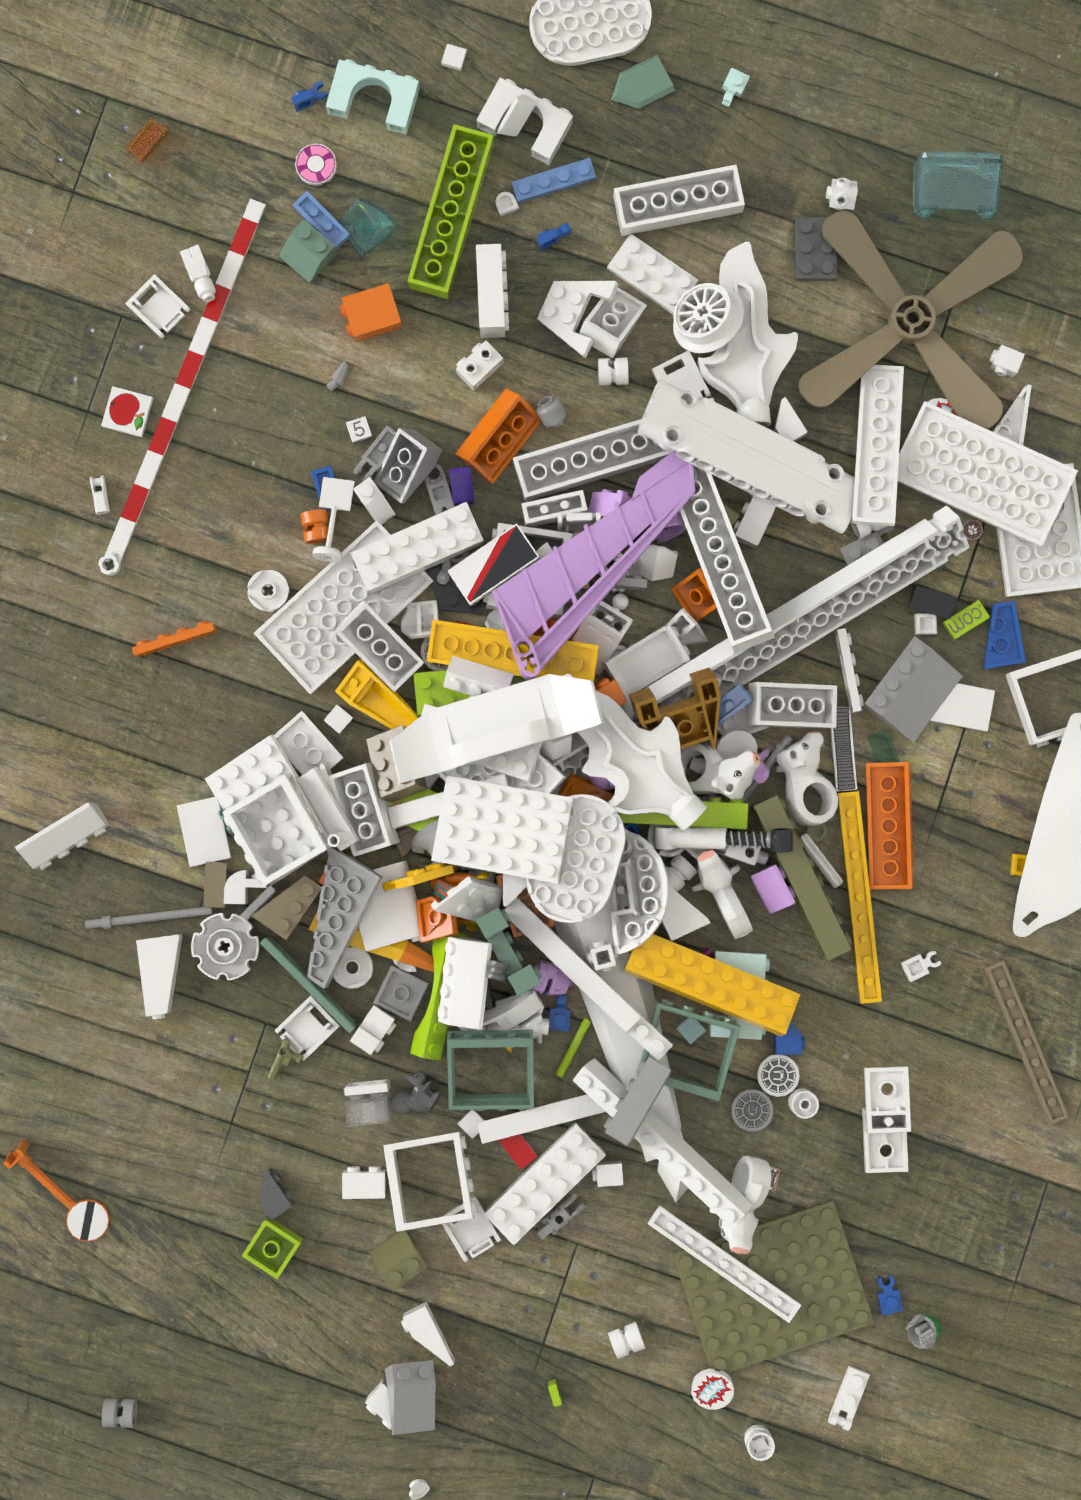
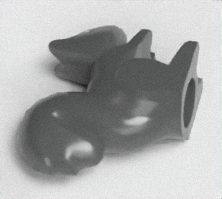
M423 1072L406 1075L405 1078L414 1088L411 1093L405 1090H399L394 1093L391 1099L393 1110L402 1115L404 1113L408 1114L410 1110L430 1112L436 1105L442 1092L434 1093L430 1090L433 1081H428L425 1084L426 1074Z

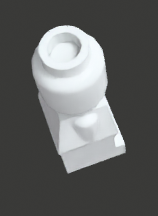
M199 245L180 251L190 280L195 282L194 287L198 297L203 299L204 302L214 300L216 290L209 277L210 271Z

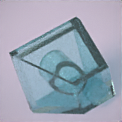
M361 197L354 201L339 220V223L350 234L351 237L348 241L360 257L366 255L385 241L397 227L385 209Z

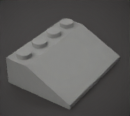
M914 636L865 701L863 707L914 743L963 676L932 648Z

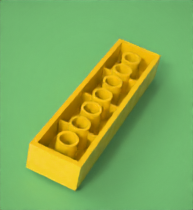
M654 934L644 941L642 945L631 950L623 970L624 973L781 1037L786 1035L801 995Z

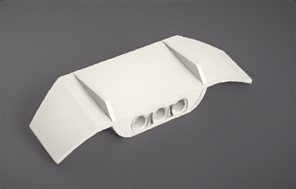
M548 674L428 710L391 739L390 746L398 782L403 783L563 737L604 722L593 681Z

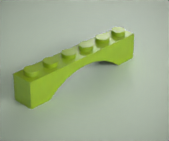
M458 933L449 937H467V935ZM448 937L434 940L433 942L434 983L432 995L426 1014L414 1033L410 1054L421 1058L441 1061L448 1029L447 1024L438 1022V1009L441 1002L440 989L443 984V966L446 958L445 946Z

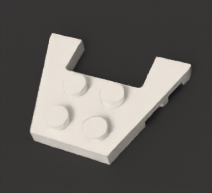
M554 281L537 319L582 357L586 358L593 340L575 333L590 298L595 296L611 302L618 283L616 281Z

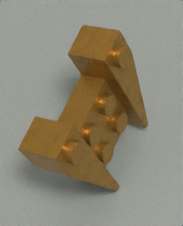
M709 667L689 674L694 697L658 708L656 698L649 687L629 694L633 712L645 730L652 731L661 724L664 717H669L678 731L680 749L707 741L712 749H716L721 693L717 677Z

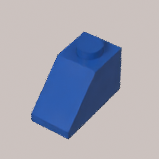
M791 1023L786 1035L781 1037L773 1034L774 1053L776 1055L802 1054V1049H805V1037L801 1036V1032Z

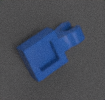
M321 81L314 84L312 91L310 89L306 91L300 90L291 97L296 112L314 105L315 101L324 100L328 97L326 91L323 93L318 92L320 88L324 87Z
M566 994L558 995L557 1008L550 1007L549 1030L569 1032L571 1010L565 1009Z

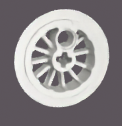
M703 283L692 287L681 296L675 306L673 316L675 338L684 349L694 353H708L723 347L737 334L742 324L744 307L741 298L734 290L722 285Z

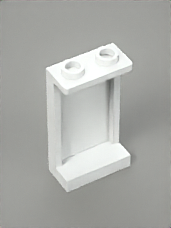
M667 624L605 661L602 665L609 677L616 681L625 698L629 699L630 693L643 689L683 663L689 662L690 652L685 644L682 645L678 639L680 635L677 629Z

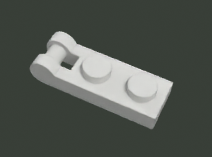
M848 1366L830 1412L828 1423L832 1425L838 1424L842 1426V1429L850 1430L869 1379V1373L853 1366ZM840 1410L846 1412L845 1418L839 1416Z

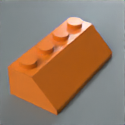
M505 389L455 454L468 467L493 484L541 423V420L536 411L519 394Z

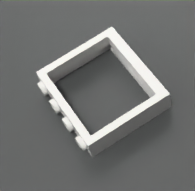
M498 523L497 529L493 528L491 541L513 525ZM519 526L526 536L561 540L562 545L569 541L573 534ZM491 592L484 597L483 602H487L486 609L498 610ZM564 605L551 618L560 619L563 615Z
M1081 649L1005 674L1029 745L1036 744L1038 748L1048 745V740L1052 738L1060 741L1064 736L1066 727L1036 737L1017 679L1081 659Z
M292 773L281 776L222 812L225 816L224 821L226 825L234 832L236 843L243 848L246 861L253 866L255 876L263 886L276 881L332 848L328 844V836ZM282 786L316 848L270 875L236 812L277 787Z
M461 1132L383 1145L396 1232L475 1218L474 1214L477 1213L476 1201H472L471 1192H474L472 1179H468L467 1170H470V1161L468 1157L465 1158L464 1149H467V1142L465 1136L461 1135ZM454 1140L465 1213L407 1223L396 1150Z

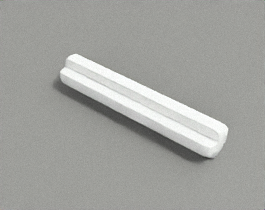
M803 834L801 836L805 844L803 849L810 855L832 887L836 888L843 883L842 878L809 835Z

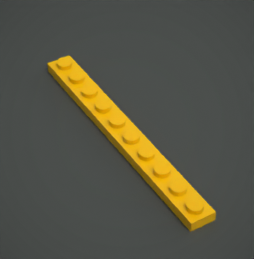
M859 791L838 793V809L860 1004L882 1002Z

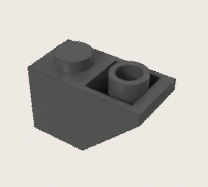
M270 1168L264 1173L259 1205L272 1221L293 1206L294 1195L288 1188L285 1189L281 1184L282 1178L276 1170L272 1171Z

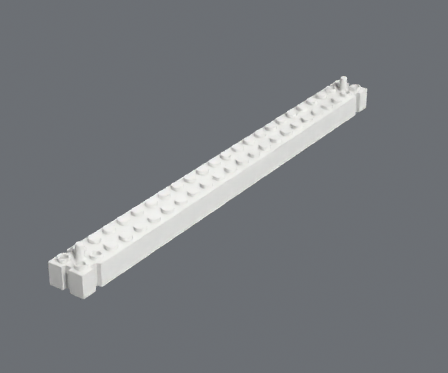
M945 506L932 514L933 519L930 521L926 519L920 521L773 610L766 616L775 638L737 653L734 652L729 638L651 684L648 687L656 698L658 708L694 697L689 674L708 667L717 677L721 696L737 683H740L742 686L946 563L948 561L947 557L951 554L957 556L969 549L966 535L961 532L964 529L960 517L948 506ZM630 698L627 699L628 702L622 705L621 708L639 728L644 729L633 712ZM578 733L572 735L570 754L553 761L543 755L566 777L552 794L556 795L570 773L588 780L587 775L581 771L589 759V747Z

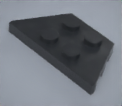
M431 567L426 570L427 575L434 581L431 585L441 611L483 615L487 607V602H483L484 598L470 606L451 576L448 583L440 584L437 581V576L441 568Z

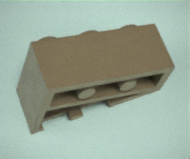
M305 875L254 913L252 917L285 940H288L319 897L322 885L308 875Z

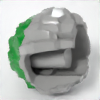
M917 1314L907 1324L906 1330L908 1331L909 1340L915 1347L928 1349L933 1347L940 1337L941 1327L939 1322L932 1318V1316Z

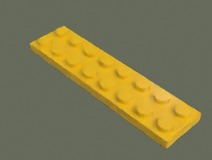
M432 620L427 662L449 665L452 656H456L512 673L515 676H521L505 630ZM531 635L528 639L534 645L542 636ZM567 640L542 669L538 677L548 674L558 676L570 674L573 678L591 680L594 683L600 645ZM524 644L517 647L518 652L521 654H526L529 651L528 647ZM528 658V659L526 660V661H527V669H526V671H530L531 673H533L535 667H533V668L530 667V664H529V659H530V658Z

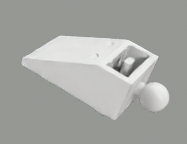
M617 594L613 597V607L601 601L581 624L572 639L575 642L600 645L596 675L598 676L604 670L602 663L612 657L633 622L631 618L619 612L626 609L629 604V600L624 594ZM601 612L604 614V618L599 619L596 617V614ZM616 623L621 624L622 629L617 630L614 628V625Z

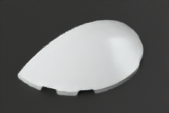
M626 829L625 848L611 892L614 912L610 913L615 955L623 954L639 947L653 935L661 923L669 899V880L662 858L645 838Z

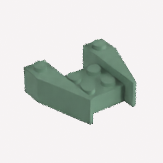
M498 907L476 919V922L488 942L492 943V949L499 962L510 965L509 970L506 971L507 978L517 996H520L541 984L539 979L542 978V975L537 966L533 967L531 961L522 965L525 961L519 950L514 951L511 945L514 943V940L508 931L504 933L503 929L509 927L508 921H510V918L505 909L500 910Z

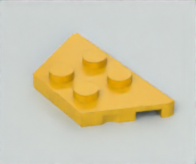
M442 862L425 866L426 870L424 868L410 870L406 872L407 876L382 883L383 889L388 891L416 885L452 874L457 869H460L459 865L444 864Z

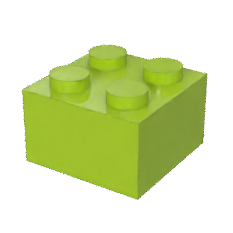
M267 1216L242 1254V1257L278 1279L304 1238L275 1219L271 1221Z

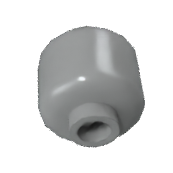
M546 396L538 402L536 413L545 427L557 428L564 423L563 420L566 418L567 411L560 399Z

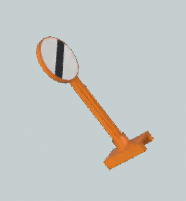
M23 1138L14 1152L12 1150L9 1152L3 1165L9 1170L15 1164L25 1168L69 1209L66 1224L68 1231L73 1237L80 1241L89 1242L103 1236L108 1229L110 1220L105 1206L93 1199L75 1202L31 1161L32 1159L26 1154L30 1143Z

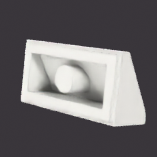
M526 94L516 97L499 125L497 133L517 136L535 107V101Z

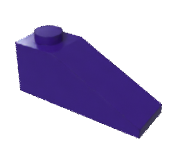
M470 467L449 469L454 506L467 502L468 506L471 507V504H475Z

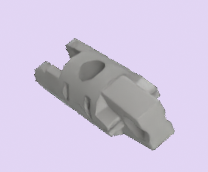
M575 1193L570 1195L542 1220L544 1225L537 1231L542 1240L550 1233L555 1235L586 1208L585 1204L581 1203L572 1212L568 1210L567 1206L577 1198ZM560 1215L563 1217V1219L558 1220L556 1216Z

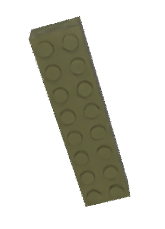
M776 795L750 807L762 833L770 832L774 828L793 829V851H771L777 866L781 867L786 875L784 880L787 886H791L795 892L796 897L793 899L822 959L829 961L850 951L851 939L847 932L844 933L840 925H843L838 913H833L831 908L833 902L829 894H824L821 888L824 886V883L819 874L816 875L812 869L815 865L810 855L807 856L803 850L805 844L801 836H796L794 832L796 825L791 817L788 818L784 811L787 809L784 800Z

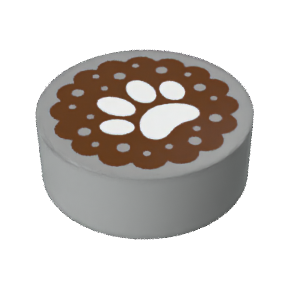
M972 519L962 525L964 530L961 532L966 535L967 541H975L981 537L983 527L979 521Z

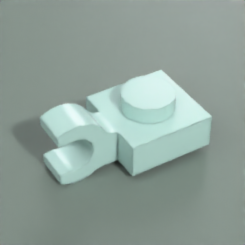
M731 68L722 89L726 90L722 101L723 105L729 107L735 95L741 97L749 81V75Z

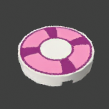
M311 144L300 150L296 157L295 166L297 174L303 182L312 186H320L332 180L336 173L337 163L335 155L328 147L322 144Z

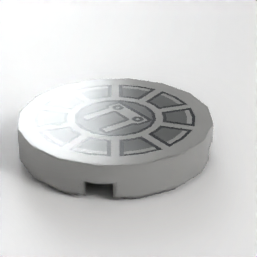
M746 1089L737 1094L733 1099L731 1115L734 1122L741 1129L749 1132L759 1131L771 1122L773 1105L770 1098L764 1092L757 1089Z

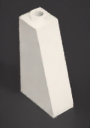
M182 934L136 940L146 1016H152V1019L165 1018V1014L171 1012Z

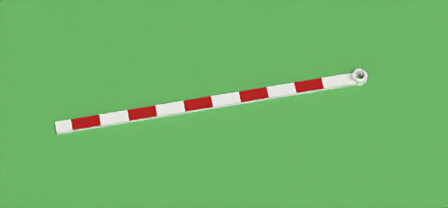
M250 199L215 283V299L207 303L105 556L99 560L100 570L107 576H114L121 569V561L266 208V204ZM113 560L115 566L108 571L105 563Z

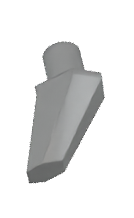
M345 361L332 375L333 380L326 385L331 392L338 386L343 387L349 369Z

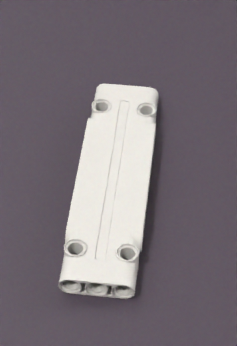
M661 379L658 381L637 433L653 441H658V445L663 450H676V455L680 459L795 516H806L810 523L818 524L820 522L840 534L846 530L853 513L855 477L845 473L840 465L827 464L823 456L708 398H696L695 393L691 390H681ZM667 435L671 436L673 441L669 440Z

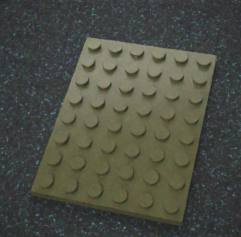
M833 1199L757 1224L752 1237V1248L748 1254L732 1252L729 1242L723 1236L710 1240L801 1304V1307L790 1323L686 1250L682 1249L672 1253L710 1369H715V1371L720 1372L721 1370L728 1373L875 1324Z

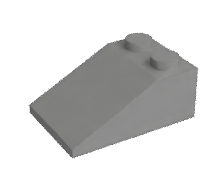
M398 428L373 482L401 504H404L434 469L442 449L415 429Z
M433 1360L392 1364L385 1368L392 1435L434 1431L436 1381Z

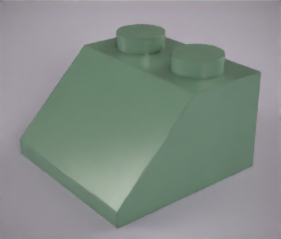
M303 219L289 235L279 258L311 284L335 257L337 251L328 239Z

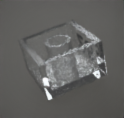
M390 1092L349 1095L344 1101L347 1127L388 1123L393 1118Z

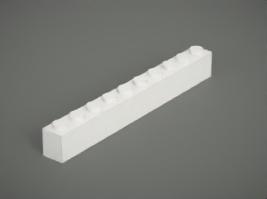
M595 1058L584 1065L572 1080L612 1117L617 1112V1109H615L617 1102L621 1097L625 1098L628 1093L626 1087ZM652 1110L648 1112L634 1138L733 1229L754 1204Z

